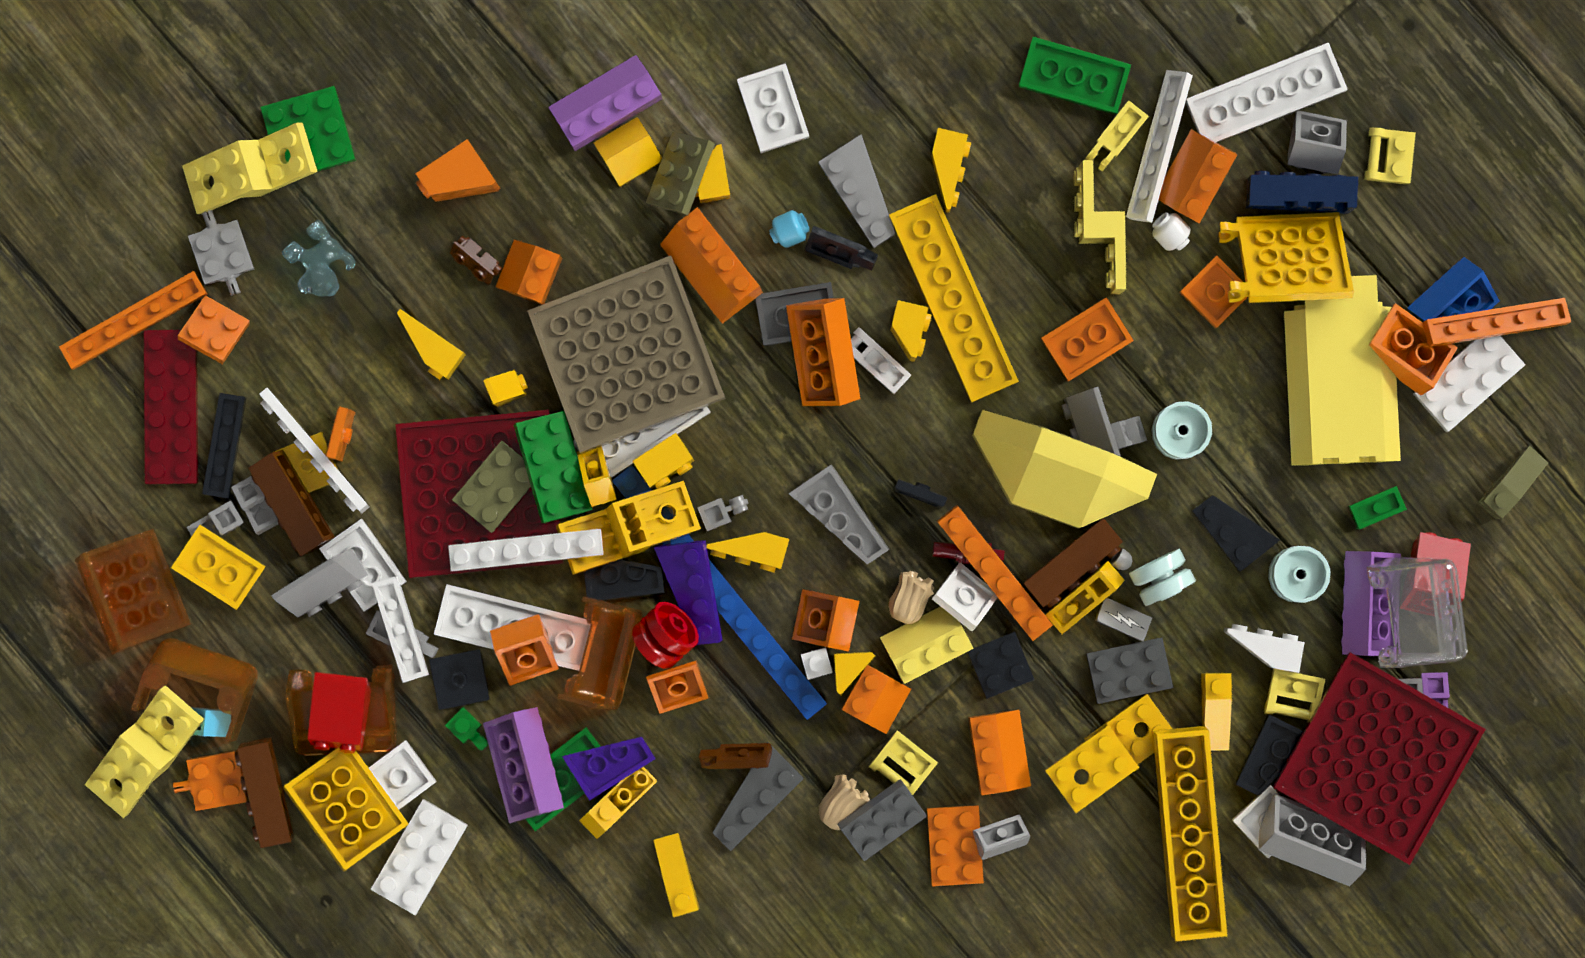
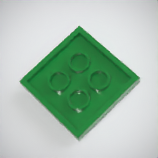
M335 86L260 107L268 135L292 124L303 123L317 172L356 161ZM287 149L285 152V159L287 162H289L291 155L289 150Z

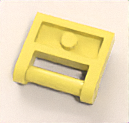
M1369 128L1371 141L1368 171H1365L1364 179L1409 185L1411 182L1415 133ZM1381 138L1387 139L1384 173L1378 172Z
M1273 668L1264 714L1273 715V713L1305 719L1309 723L1321 702L1325 679ZM1277 695L1311 702L1310 709L1276 703Z
M896 731L871 762L869 768L874 772L876 770L879 771L892 783L901 779L913 795L938 762L899 731ZM887 756L915 777L911 784L883 762Z

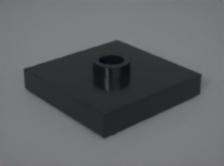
M898 479L894 487L897 493L937 508L944 507L947 497L931 492V487L919 482L912 485Z
M481 649L429 659L439 710L490 700Z

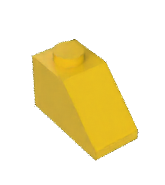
M722 144L716 145L713 149L695 197H699L700 203L730 198Z
M515 370L483 380L493 404L497 407L526 396L524 389L528 388L523 374L518 375Z
M602 446L583 454L577 451L583 483L591 507L616 500Z

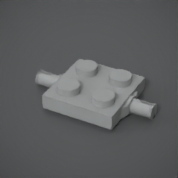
M213 210L208 211L210 221L207 212H203L202 215L207 228L188 236L205 286L215 282H226L230 296L235 295L232 285L236 294H239L241 291L239 290L236 278L242 273L254 270L239 223L235 220L226 224H217Z

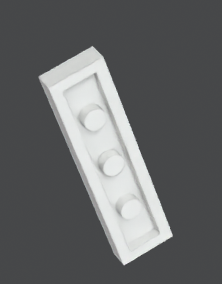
M398 576L373 583V590L403 683L429 675Z

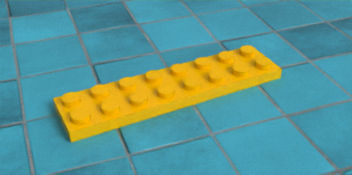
M936 194L889 214L895 232L971 403L1018 383L1019 381Z

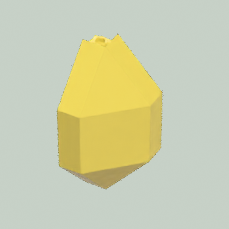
M985 410L981 411L972 435L1010 504L1077 529L1148 499L1157 476L1156 473L1108 451L1043 427Z

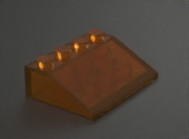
M154 529L82 553L75 559L112 655L191 624Z

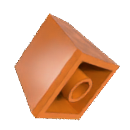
M468 139L416 173L419 180L415 183L427 199L432 197L435 202L497 192L501 189Z

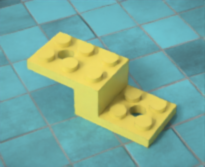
M303 123L292 124L259 140L236 141L182 165L197 214L214 210L239 198L263 196L317 172ZM287 149L289 150L291 155L289 162H287L285 159V152ZM210 176L214 179L212 188L209 185Z
M1083 160L1079 167H1076V171H1074V186H1078V193L1074 196V212H1079V219L1074 223V235L1079 237V244L1110 243L1105 249V260L1110 262V270L1106 273V288H1110V294H1121L1126 290L1125 211L1094 212L1093 160Z
M167 686L162 687L137 722L119 736L85 786L122 818H125L150 784L169 768L204 718ZM166 716L174 721V726L167 722ZM114 779H118L122 783V788L116 785Z

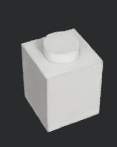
M826 647L801 654L808 680L833 673Z

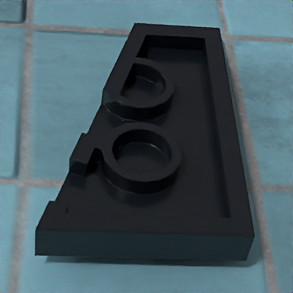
M1211 495L1192 510V513L1239 572L1280 541V539L1214 495Z
M617 560L584 571L588 604L665 594L661 567Z
M1267 715L1235 785L1260 796L1280 775L1304 731L1271 715Z

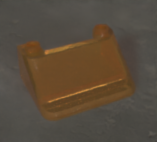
M393 664L380 665L372 672V682H368L371 688V697L362 751H357V753L387 752L394 749L397 744ZM289 670L285 697L294 749L299 754L305 756L328 755L337 748L329 747L327 751L317 750L308 741L314 683L312 674L307 670Z

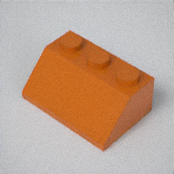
M1191 129L1164 178L1158 200L1200 223L1232 166L1237 153Z
M1012 710L968 717L980 794L988 795L1030 787L1031 782L1020 711Z

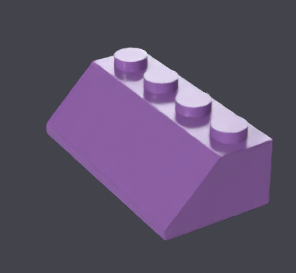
M637 55L549 106V109L574 151L659 102L662 100V95Z
M1345 551L1342 654L1347 655L1351 652L1354 655L1398 656L1401 554Z
M538 708L513 712L483 723L509 823L564 808Z

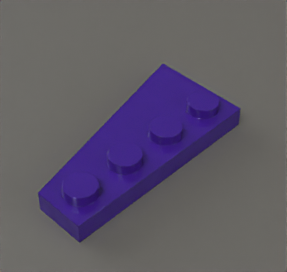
M706 541L657 545L654 549L678 606L691 618L697 628L699 635L697 645L720 643L722 641V634Z

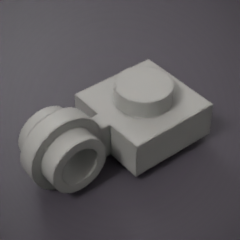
M743 495L729 500L730 505L725 507L723 499L719 498L698 507L707 532L730 523L731 519L728 512L733 511L734 515L747 511L748 500L744 499Z

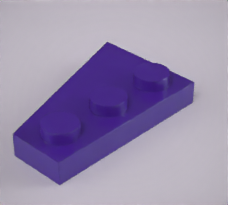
M643 737L562 756L589 800L656 759Z

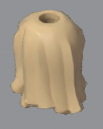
M915 571L901 572L898 586L891 596L888 606L892 618L905 624H913L920 620L929 597L934 594V587L932 585L934 580L931 578L923 580L921 577H917L918 573Z
M844 774L835 776V782L831 790L819 805L820 820L834 830H841L837 824L870 801L868 792L864 790L860 793L858 789H855L857 781L853 778L848 781Z

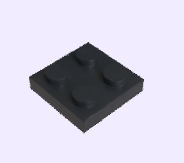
M1015 632L987 642L967 652L986 699L1034 680Z

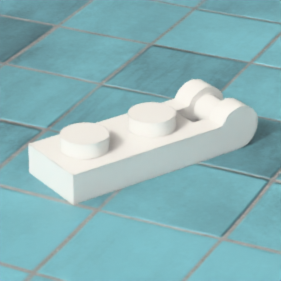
M858 327L853 332L855 335L851 338L854 358L890 392L895 394L911 377V374ZM863 342L868 347L860 353L856 348Z

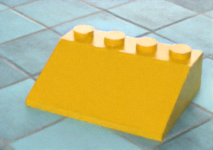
M337 748L287 783L283 789L344 872L409 825V823L355 750V753L349 754L340 752V748Z

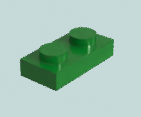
M1397 486L1348 506L1358 530L1407 510Z

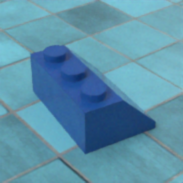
M1463 257L1407 309L1411 315L1423 323L1427 319L1490 310L1499 302V299L1484 271Z

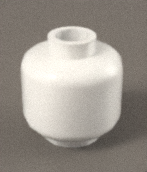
M1164 213L1152 225L1154 228L1152 232L1153 237L1167 251L1181 250L1190 241L1188 236L1191 229L1177 213Z

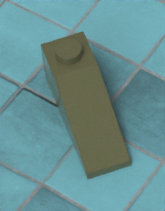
M1528 446L1477 503L1495 519H1503L1526 493L1548 462L1531 446Z

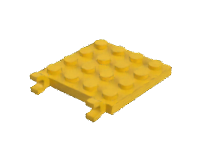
M1339 212L1237 217L1236 223L1220 222L1219 243H1227L1238 237L1245 282L1230 281V291H1228L1229 303L1239 302L1245 297H1248L1249 303L1353 298L1354 288Z

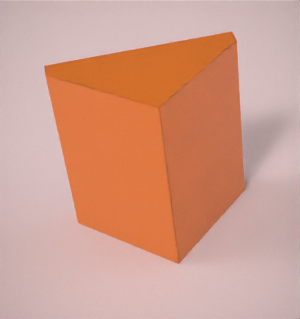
M697 660L646 676L659 714L708 699Z

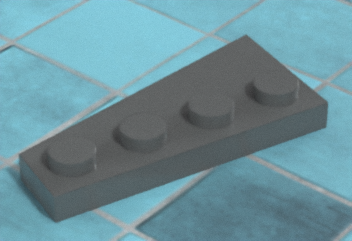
M773 746L768 768H751L713 831V834L730 851L804 779Z

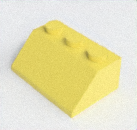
M941 606L921 616L917 622L905 624L880 637L904 684L973 649L961 623Z

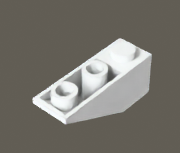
M1232 624L1231 629L1224 628V632L1269 668L1299 673L1304 642L1298 641V636L1283 633L1282 638L1273 637V631L1257 629V633L1247 632V626Z

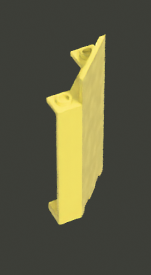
M1377 275L1351 276L1354 288L1353 298L1305 300V305L1294 306L1293 311L1284 312L1292 466L1401 461L1397 379L1395 374L1369 345L1391 307L1383 306L1382 302H1378Z

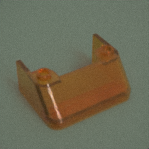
M583 596L582 602L587 603L584 617L587 618V623L591 624L579 673L567 680L565 685V693L567 694L558 693L557 698L596 709L617 710L623 698L636 646L632 630L642 619V611Z
M175 638L163 640L143 672L131 710H144L151 689H161L166 686L172 673L220 689L217 696V705L222 712L233 715L225 741H236L258 679L256 667L251 663Z

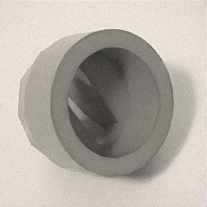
M1121 548L1112 557L1110 564L1118 570H1127L1132 565V556L1128 551Z

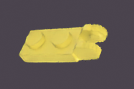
M1128 101L1098 138L1097 144L1087 155L1086 159L1093 160L1101 147L1110 152L1109 155L1101 161L1098 167L1103 172L1114 156L1117 157L1149 116Z

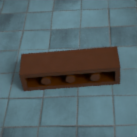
M283 449L270 453L248 468L252 474L253 482L260 487L265 496L266 504L273 509L278 518L279 526L286 531L291 540L292 548L299 553L300 557L314 552L335 538Z
M1102 518L1022 584L1041 607L1048 605L1051 608L1062 599L1059 594L1065 589H1068L1070 592L1081 583L1079 578L1087 572L1090 576L1101 567L1099 561L1106 556L1110 559L1121 550L1119 545L1123 541L1106 520Z
M268 737L241 743L237 748L238 751L235 752V760L237 766L242 767L241 786L243 792L247 791L249 801L246 802L249 817L253 816L255 826L252 827L255 842L259 841L260 848L291 842L294 833L272 738Z

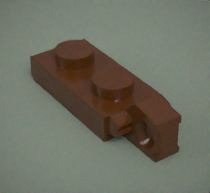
M770 743L721 744L718 749L701 750L699 759L701 767L706 769L768 768L773 750Z

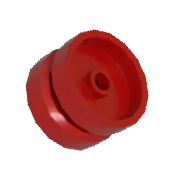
M659 602L632 630L634 643L640 653L652 664L663 669L672 668L683 658V655H686L698 644L699 640L697 628L691 618L679 607L669 602Z

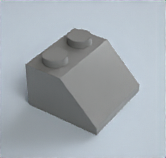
M1296 111L1288 148V165L1338 175L1346 152L1347 120Z

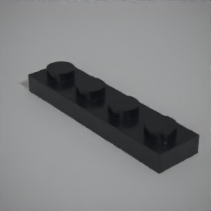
M219 393L202 492L204 495L230 498L247 397Z

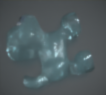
M317 220L307 228L306 232L311 239L320 240L319 244L309 249H304L294 241L281 254L288 262L293 264L296 261H301L307 271L297 283L298 289L302 294L309 293L316 296L330 297L336 294L339 284L334 271L328 268V265L337 259H341L346 265V270L350 271L355 266V260L350 253L342 248L335 238L330 236L322 221Z

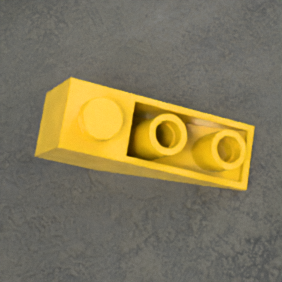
M938 128L931 158L945 212L949 213L951 206H957L960 192H956L955 188L957 182H962L965 167H961L963 157L968 158L971 143L967 142V134Z
M763 532L707 544V549H711L710 555L724 559L726 554L736 557L735 562L749 566L751 561L761 564L760 569L775 573L776 568L781 569L789 539Z
M644 767L640 768L621 780L579 821L598 839L657 780Z

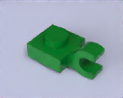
M462 707L445 725L463 744L470 739L480 751H483L489 745L488 740L477 731L482 724L465 707Z

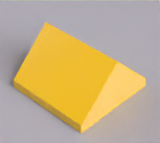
M638 117L594 142L595 147L619 187L660 164L662 160L650 135Z
M872 652L834 654L836 691L840 695L875 655Z

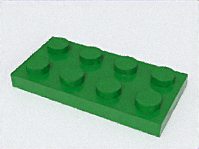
M1032 37L1018 87L1117 115L1131 64Z
M561 411L515 423L514 429L541 523L544 524L591 511L592 507L583 483L578 457L565 412Z
M587 727L550 754L564 808L527 818V822L534 831H537L585 794L562 756L601 747Z

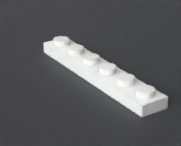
M1166 70L1126 215L1131 220L1150 223L1153 221L1193 76L1188 72Z
M268 388L264 389L259 394L264 399L260 404L269 414L273 412L277 414L280 418L277 424L286 434L291 431L297 439L294 443L302 453L308 451L313 456L310 462L319 473L325 470L330 476L327 482L336 492L340 489L347 496L343 501L353 512L356 509L361 514L369 508L367 503Z
M601 529L449 545L451 571L603 555Z

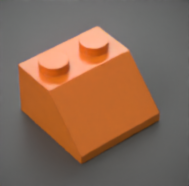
M514 240L496 288L543 305L562 258L559 254Z
M802 589L792 640L849 652L859 601Z
M539 614L490 630L494 651L510 686L559 669Z
M867 665L841 709L887 734L911 689Z

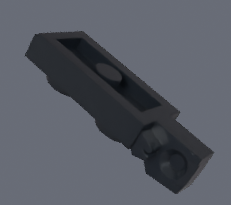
M813 226L805 247V251L849 269L861 266L872 271L878 254L868 250L865 246L816 226Z

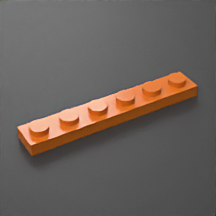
M193 271L62 344L59 348L70 368L74 370L208 295L196 272Z
M1565 298L1427 319L1423 322L1428 346L1433 347L1563 326L1571 323V318Z
M957 505L937 520L939 525L1032 641L1053 626Z

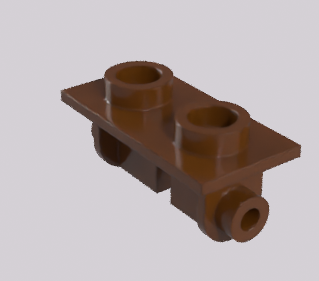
M461 236L457 242L453 243L450 254L458 264L465 265L471 270L476 279L490 285L494 275L497 276L502 270V267L499 266L500 262L487 252L481 258L477 255L482 248L471 238Z

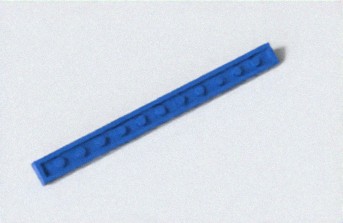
M632 465L612 480L626 499L652 491ZM663 507L661 510L662 517L667 520L673 519V515L668 508ZM687 534L662 543L666 545L692 542L694 540ZM709 560L718 612L808 720L827 703Z

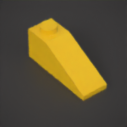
M399 309L397 314L424 363L430 367L428 372L439 380L443 376L449 380L466 354Z
M1107 561L1046 613L1045 616L1063 634L1115 592L1125 580Z
M1201 673L1202 726L1209 729L1210 750H1229L1232 704L1231 673Z
M679 833L654 839L673 917L698 911L699 904Z

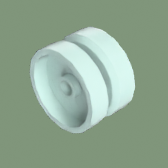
M1176 402L1162 409L1155 417L1152 425V439L1156 448L1165 456L1175 460L1188 459L1201 453L1209 444L1212 436V423L1207 412L1199 405L1191 402ZM1183 425V430H1187V433L1184 435L1178 432V428Z
M1293 546L1282 550L1273 558L1269 566L1268 579L1271 588L1280 598L1288 602L1306 603L1317 599L1325 592L1330 582V568L1327 560L1319 551L1307 546ZM1300 569L1303 571L1301 573L1303 575L1302 579H1298L1296 576V572Z
M1180 548L1129 573L1134 585L1141 586L1150 581L1152 585L1141 590L1139 594L1145 606L1170 598L1196 581L1190 569H1183L1176 573L1173 572L1174 569L1180 567L1185 562Z

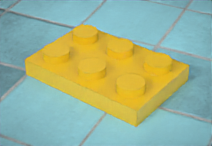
M200 524L171 568L237 610L264 570L265 565Z

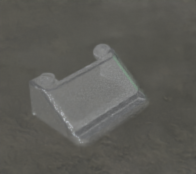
M1391 557L1366 567L1370 585L1375 589H1386L1394 646H1386L1380 650V668H1399L1459 661L1466 656L1467 643L1458 573L1455 564L1451 560L1443 558Z

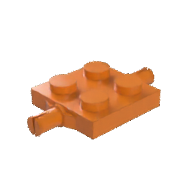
M238 750L187 759L188 780L173 782L174 793L190 790L196 811L247 802V791L243 792L241 786L242 767H238L235 760V752Z

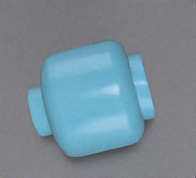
M791 210L775 217L772 221L773 228L769 230L774 243L779 242L784 248H789L803 242L807 238L809 225L802 213L798 214L796 211Z

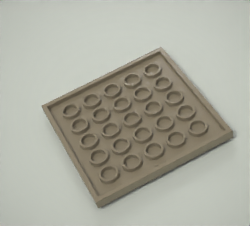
M672 256L527 310L581 454L726 399Z

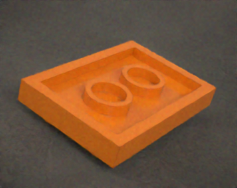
M1107 297L1041 338V341L1067 382L1134 341Z
M979 805L927 808L932 886L984 883L982 859L973 835V830L980 828Z

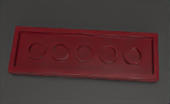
M144 330L145 484H198L197 350L178 340V334L181 330Z

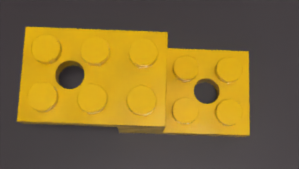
M684 481L612 503L604 510L560 523L556 526L558 533L601 529L603 555L567 559L573 575L644 552L653 545L701 529ZM663 507L672 509L674 513L673 519L667 520L662 517L661 510Z
M1145 694L1085 737V742L1051 765L1045 772L1074 812L1077 813L1139 768L1138 764L1154 753L1153 731L1172 729V727L1149 695ZM1139 722H1143L1148 726V732L1143 737H1138L1134 733V727ZM1079 769H1084L1088 772L1089 778L1084 784H1078L1074 779V774Z

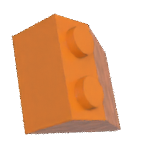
M1396 303L1391 307L1369 344L1395 376L1419 395H1423L1435 387L1458 348L1452 343L1429 347L1423 323Z

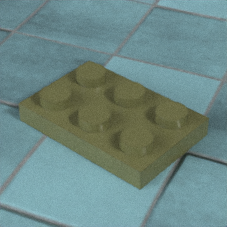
M672 131L646 203L688 216L715 143Z
M501 441L452 500L493 533L531 488L523 457L505 442Z

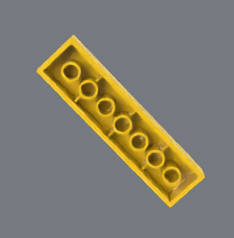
M1205 726L1153 731L1171 936L1175 941L1227 936L1209 729Z

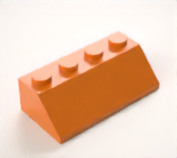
M698 207L690 212L688 216L677 222L660 244L668 256H672L675 265L722 324L763 293L759 284Z
M829 298L787 305L786 309L802 406H841L859 400L860 393L845 299Z

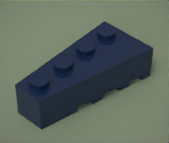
M1255 171L1254 175H1250L1247 178L1246 209L1319 213L1339 212V214H1348L1357 208L1358 177L1345 175L1321 176L1320 174L1299 176L1291 172L1270 175L1268 171Z

